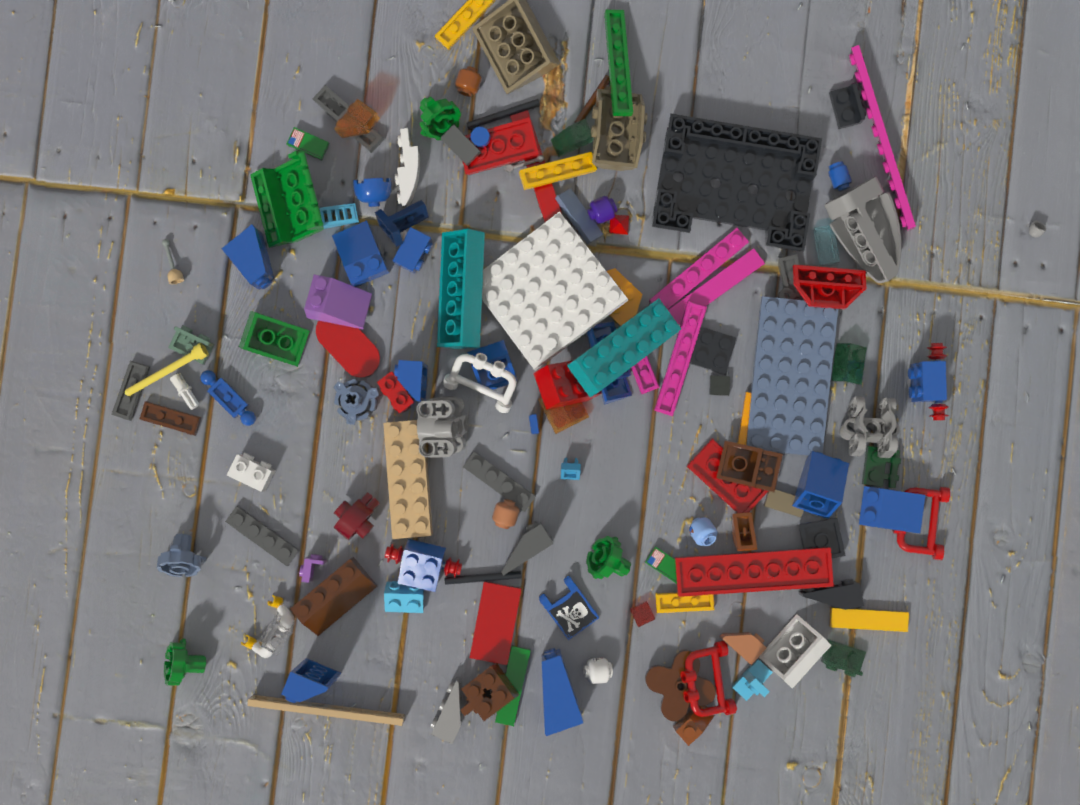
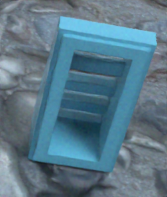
M355 203L319 208L324 229L359 222ZM348 209L351 210L352 219H348ZM343 210L344 220H341L339 211ZM332 212H335L336 221H333ZM324 214H327L329 222H325Z

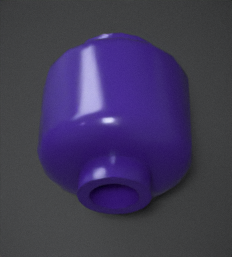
M602 196L590 202V209L587 211L591 220L602 224L615 217L617 207L612 198L609 199L607 196Z

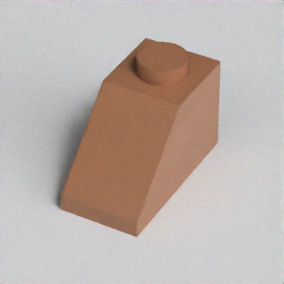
M750 632L722 633L720 635L729 646L751 665L767 648L763 645L765 640L757 633L754 636Z

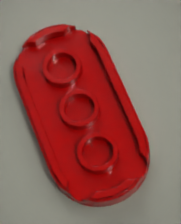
M324 321L317 322L316 337L318 341L350 375L360 378L369 377L377 371L380 364L379 350L360 329Z

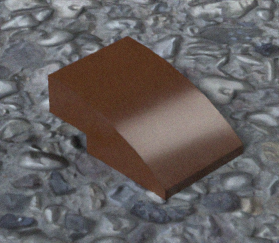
M725 441L716 478L775 493L783 454Z

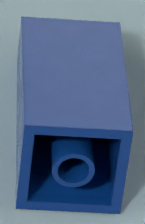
M555 648L544 651L545 654L542 655L546 736L584 723L560 649L555 650Z

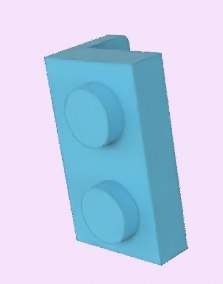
M398 581L386 582L384 591L385 612L423 613L424 589L398 584Z

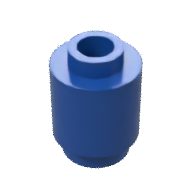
M843 161L830 165L828 167V174L833 188L838 189V191L850 188L849 184L852 183L847 165H844Z

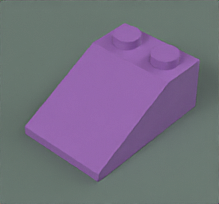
M314 274L304 307L306 317L363 329L372 293L334 278Z

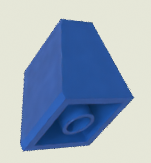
M251 224L221 249L250 285L260 290L271 285L274 275L264 235Z
M812 451L805 461L792 506L829 519L843 502L849 463L839 458L826 456L821 452Z

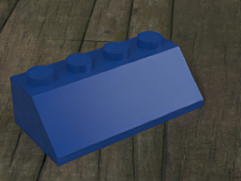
M305 658L290 672L281 695L285 696V699L292 703L305 701L326 692L340 677L342 672Z

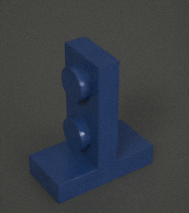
M422 200L389 217L382 209L375 212L380 228L396 247L403 244L401 232L429 218L426 205Z

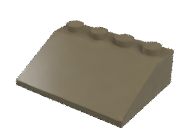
M508 0L472 27L506 94L544 76L560 65L527 0Z

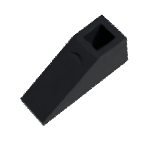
M853 579L842 580L841 584H836L834 587L805 588L804 591H799V595L845 610L864 606L860 583L853 581Z

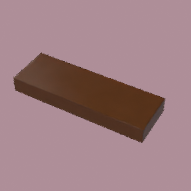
M145 401L139 419L196 436L202 417Z

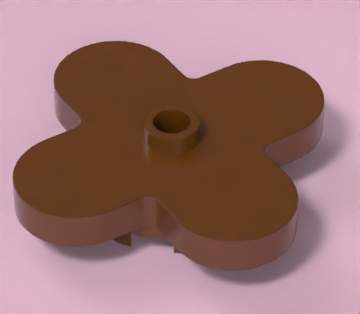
M691 650L679 651L675 655L671 667L654 665L647 670L645 675V682L648 688L653 692L663 694L661 711L664 717L670 721L683 719L690 702L686 703L683 697L684 691L688 690V684L682 682L681 672L686 671L685 661L687 656L693 652ZM696 658L693 661V669L697 675L695 684L700 696L698 705L705 706L714 700L716 690L711 681L698 676L700 660ZM679 683H683V684H684V687H683V688H681V689H678V688H677V686H678Z

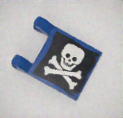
M567 576L564 578V582L570 589V592L553 604L545 594L539 596V601L566 638L570 640L599 619V616L572 578Z

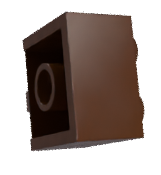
M496 663L461 689L467 697L466 701L468 704L460 709L464 716L474 711L485 721L518 697L519 693L498 663Z

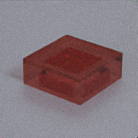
M647 601L630 608L638 627L655 620Z

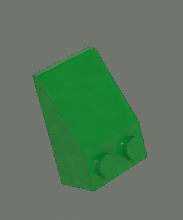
M250 311L239 347L243 350L298 367L310 330Z

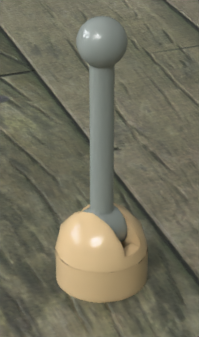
M164 239L162 245L165 246L171 267L167 274L168 282L172 285L182 283L184 277L180 270L175 269L169 249L170 241Z

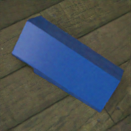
M614 322L597 324L586 332L590 348L616 330ZM630 369L601 390L604 405L632 396L627 377L631 376Z

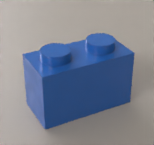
M410 227L393 262L414 274L417 270L420 271L424 264L423 258L425 254H429L433 247L431 237Z

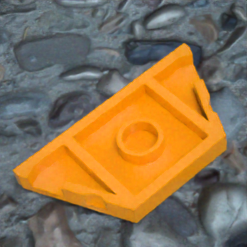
M614 268L608 270L607 273L625 294L628 301L609 316L621 326L637 314L643 294Z

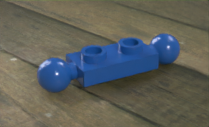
M205 370L201 373V382L211 386L207 392L233 418H237L240 415L242 424L246 426H251L255 423L256 415L252 411L245 410L249 404L223 378L216 381V375L211 370Z

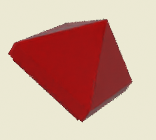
M615 215L610 220L609 234L628 235L629 216Z

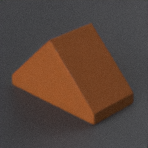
M752 512L732 514V536L737 551L757 550Z

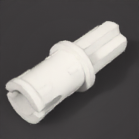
M177 373L172 376L170 381L179 392L178 396L183 397L191 410L197 408L199 402L191 391L192 387L186 383L182 374Z

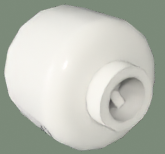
M591 658L587 661L586 666H583V675L585 678L587 677L591 684L607 683L613 675L612 664L606 658Z

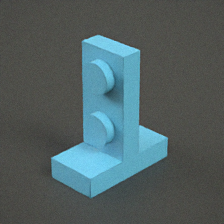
M757 659L731 687L746 701L753 694L758 696L759 693L765 698L770 691L763 683L773 672Z

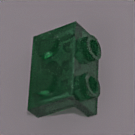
M837 343L832 381L862 385L867 347L851 343Z

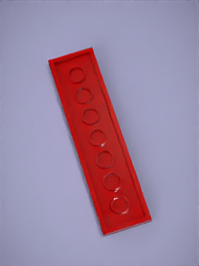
M830 547L675 557L678 597L834 587Z

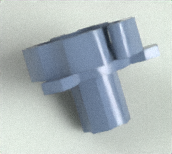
M355 379L344 384L338 381L333 387L337 392L334 403L335 405L342 406V408L339 407L337 409V412L346 418V424L355 425L357 420L362 421L370 418L371 414L369 412L362 416H357V414L367 409L369 399L372 402L369 410L376 411L378 401L376 397L379 396L378 389L373 388L366 381H360V384L365 386L368 391L359 386H351L359 384V381ZM353 396L356 397V398L354 399V400H355V404L351 401Z
M176 534L173 539V545L170 546V551L163 552L158 556L157 569L169 576L182 577L185 574L186 577H191L201 571V564L206 562L207 557L195 555V553L190 551L192 541L190 535Z

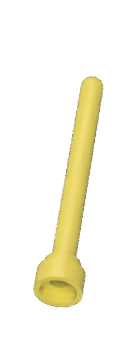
M202 343L193 346L191 353L127 388L125 395L131 396L194 359L202 360L209 356L206 347Z

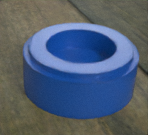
M477 127L471 132V141L475 146L485 147L489 144L491 136L486 128Z

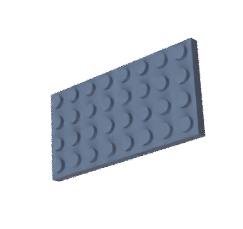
M761 297L751 386L747 446L771 452L808 456L812 451L823 453L838 309L809 307L804 300Z

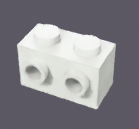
M244 452L243 455L237 454L227 476L261 492L266 491L276 470L272 469V465L267 462L261 461L259 463L255 461V457Z

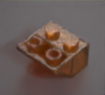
M538 399L555 434L589 418L582 402L546 410L543 399Z

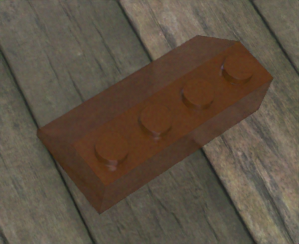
M352 557L290 608V610L305 627L319 636L378 586L358 561Z

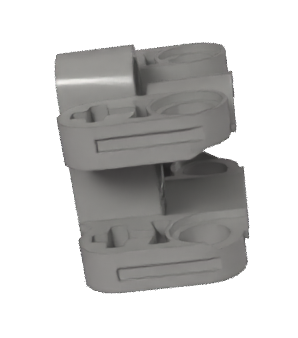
M434 397L430 400L421 401L417 405V434L419 438V452L422 456L450 457L465 449L466 440L463 435L468 432L469 419L467 415L461 413L464 409V401L460 397ZM454 401H455V404H458V405H459L458 408H455V406H454V404H453ZM424 404H428L426 406L427 414H425L422 411V406ZM456 439H457V442H460V444H461V445L458 446V447H457V445H456V443H455ZM425 443L430 445L432 453H427L424 450Z
M855 396L848 405V420L844 422L839 430L842 438L850 440L849 455L862 456L866 451V442H873L878 444L879 458H890L897 451V435L900 431L894 415L896 412V399L883 398L877 406L876 418H864V414L868 410L865 406L864 396ZM847 426H851L854 432H850ZM866 427L871 428L873 433H869Z

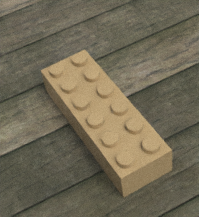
M417 420L383 423L392 539L432 536L427 457L422 456L419 452Z

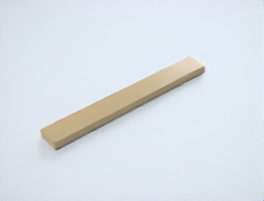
M260 695L251 696L248 699L247 705L402 726L405 720V715L401 713L307 701L292 703L284 698Z

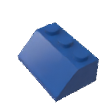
M399 360L398 365H395L394 375L398 378L397 380L417 402L425 401L428 365L423 361Z

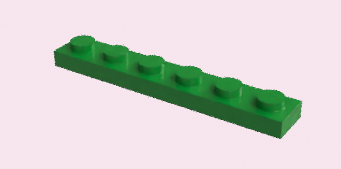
M606 9L604 18L613 116H632L633 102L624 10Z

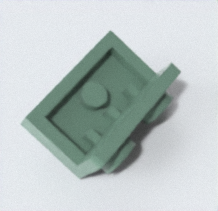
M184 325L181 328L174 327L173 330L176 332L168 347L169 349L185 356L191 353L193 346L202 343L210 355L214 344L209 342V337L203 334L196 336L192 334V329ZM207 356L206 358H204V359H202V360H201V359H198V360L194 359V361H197V362H199V363L205 365V363H206V361H207V359H208L209 356Z

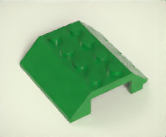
M304 150L288 154L289 159L292 160L274 169L262 168L250 174L269 248L298 242L324 230Z

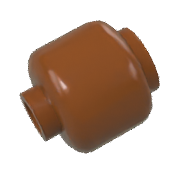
M468 66L467 69L459 70L455 82V87L458 89L457 92L459 94L471 97L478 93L482 77L477 73L478 70L476 68Z

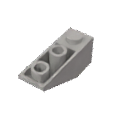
M458 677L455 682L451 681L447 692L450 694L447 700H442L438 709L441 710L439 718L435 716L430 726L433 728L431 735L450 744H453L462 723L460 678Z

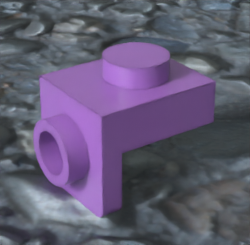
M311 554L310 557L305 558L304 565H301L299 576L302 577L301 582L309 583L313 581L315 564L324 565L327 559H322V555Z

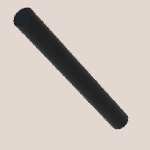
M538 99L478 118L466 124L468 130L539 107L540 103Z
M512 571L504 576L500 572L456 576L455 578L454 576L445 577V585L521 579L522 573L521 571Z

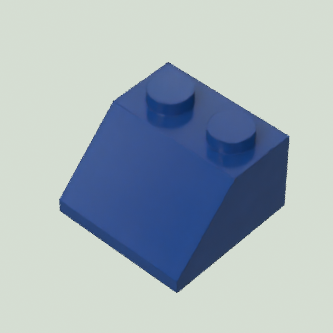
M504 340L467 352L475 357L476 354L483 353L487 356V362L493 365L495 361L503 362L505 370L511 372L516 378ZM471 363L479 384L493 390L509 384L506 378L494 377L490 371L476 369Z

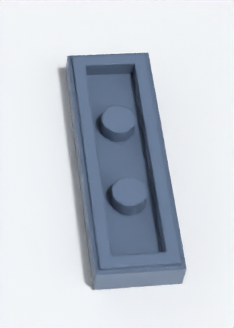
M571 188L557 195L556 201L587 245L603 235L595 221L590 219L587 210Z

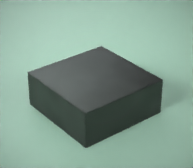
M711 375L709 395L729 396L730 376Z

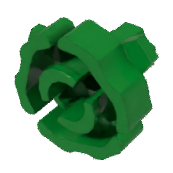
M430 96L420 102V109L423 112L421 115L423 121L419 124L422 129L420 133L422 136L435 138L439 141L453 125L457 128L459 127L461 112L453 101L449 102L447 99L435 101Z
M606 536L602 539L599 538L592 545V549L595 551L588 552L586 564L588 572L593 578H608L613 572L622 577L630 572L631 562L622 557L623 549L620 548L621 542L618 541L617 537L611 538Z
M182 638L180 642H170L165 653V659H169V661L164 662L166 685L179 686L186 673L205 672L206 657L203 655H188L186 639Z

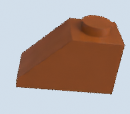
M699 705V707H700L701 709L708 708L706 705H705V706H700V705ZM691 709L673 727L676 733L689 746L705 731L715 715L699 717Z

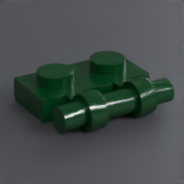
M866 446L862 484L883 487L884 479L889 480L888 488H896V483L899 481V475H897L898 466L901 464L900 450H897L890 458H879L878 447ZM886 462L891 463L890 474H885Z

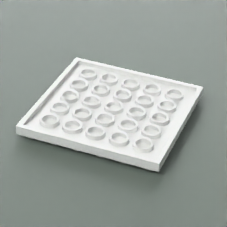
M560 211L483 270L482 300L535 371L628 301L625 294Z

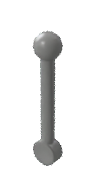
M540 155L535 159L513 166L508 164L506 170L513 172L516 168L535 162H543L544 156Z

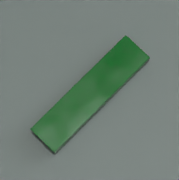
M512 645L505 675L517 690L519 696L497 712L496 723L514 727L531 649Z

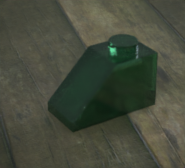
M586 119L567 127L550 141L559 158L593 142V137H591V129Z

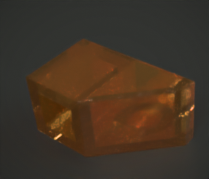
M357 99L348 107L347 113L343 118L337 121L334 130L341 138L368 134L380 118L375 110Z

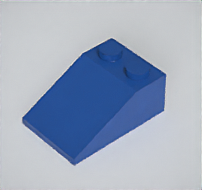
M368 221L332 235L352 286L358 287L390 273Z
M864 486L859 525L921 534L926 495Z

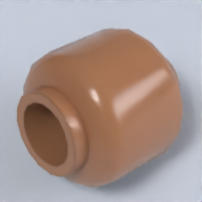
M504 499V502L496 503L492 519L496 526L509 529L516 524L520 510L515 506L514 501Z

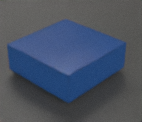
M530 415L531 434H539L537 415Z

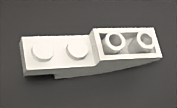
M408 128L400 129L401 135L397 136L399 147L403 149V154H400L401 166L405 165V167L397 168L398 174H395V182L400 187V192L397 193L398 204H402L403 208L408 207L413 200L420 173L418 146L411 147Z

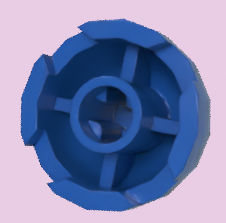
M383 178L363 179L364 181H361V183H358V180H353V189L357 199L363 203H368L369 207L380 206V202H384L390 197L392 191L391 178H387L386 182H383Z

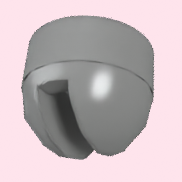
M1033 221L1029 227V234L1037 238L1042 236L1047 228L1043 223Z

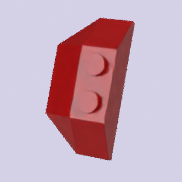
M793 265V284L809 307L846 309L867 289L866 270Z

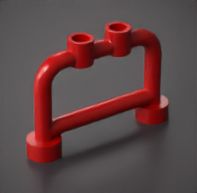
M917 487L909 488L904 492L932 497L927 547L909 545L904 539L905 531L892 530L893 533H897V543L903 551L932 555L933 559L942 560L944 557V545L935 544L939 503L949 502L950 488L940 487L939 490Z
M723 640L715 642L713 647L691 652L685 661L686 671L681 672L682 682L688 684V690L683 693L686 703L690 702L692 711L699 717L723 712L725 715H732L737 711L735 701L732 698L725 699L719 657L728 655V646ZM711 655L718 705L701 709L698 705L700 696L696 689L695 681L697 675L693 669V661L696 658Z

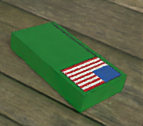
M295 127L286 143L287 146L298 151L304 150L305 154L321 161L330 144Z
M655 546L645 560V563L677 584L675 559Z

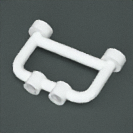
M483 353L476 354V357L470 354L458 356L451 373L445 375L443 380L444 387L449 390H455L460 383L496 399V409L499 412L508 413L512 406L510 399L516 388L517 381L511 372L505 370V364L501 361H495L493 365L487 362V356ZM462 363H472L476 369L488 370L494 377L506 378L509 384L505 394L458 375Z

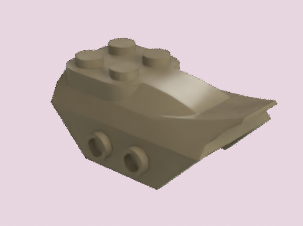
M606 86L605 89H597L596 107H593L592 111L595 125H592L591 137H594L592 163L601 169L617 171L637 168L642 144L646 140L644 125L647 122V113H645L642 94L632 93V116H613L610 86Z

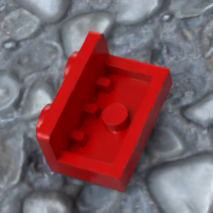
M392 371L377 383L380 386L381 392L391 401L392 407L398 413H403L410 409L415 401L397 380V376Z

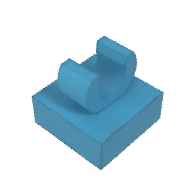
M564 458V462L561 463L560 479L580 480L581 464H578L577 458H575L574 463H568L567 458Z

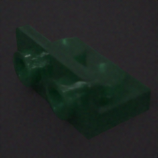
M827 639L831 647L822 655L821 662L826 664V668L837 671V669L844 670V674L851 677H856V674L862 676L861 667L866 652Z

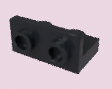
M852 83L849 87L830 91L829 96L838 129L858 125L865 120L866 109L861 104V90L859 87L857 88L856 83Z

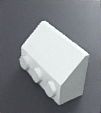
M796 614L767 646L759 658L793 689L831 647V644Z

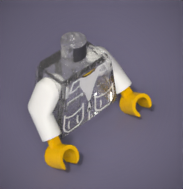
M272 595L274 601H268V605L277 608L278 612L259 641L257 642L255 638L245 635L248 637V641L246 643L241 642V645L252 649L264 658L272 656L273 653L275 655L280 653L292 635L295 624L294 615L283 604V598Z

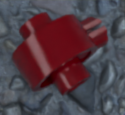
M368 492L352 506L346 500L343 501L334 512L339 518L334 529L347 540H350L356 533L363 539L374 527L368 519L372 516L380 502Z

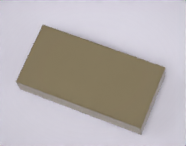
M775 490V493L767 492L764 502L765 507L797 517H802L803 514L802 509L792 506L795 495Z

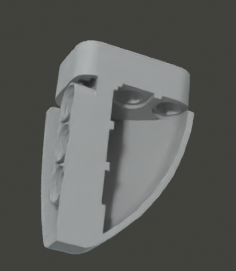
M877 176L824 204V207L831 220H834L830 223V227L845 250L863 270H866V274L875 282L884 283L894 278L898 273L901 257V233L891 195L889 192L882 194L884 189Z

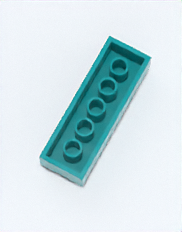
M462 229L442 233L437 347L448 349L480 348L485 232Z
M658 298L568 364L567 367L588 396L592 397L678 333L681 328Z

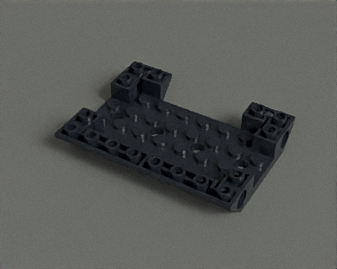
M670 114L656 191L652 227L690 233L692 219L765 230L766 246L804 252L810 219L808 207L812 181L817 175L822 138ZM681 173L683 181L676 182L673 179V174ZM712 179H718L721 186L714 188L710 182ZM755 185L758 188V193H749L748 186ZM787 191L794 192V200L786 198L785 194Z

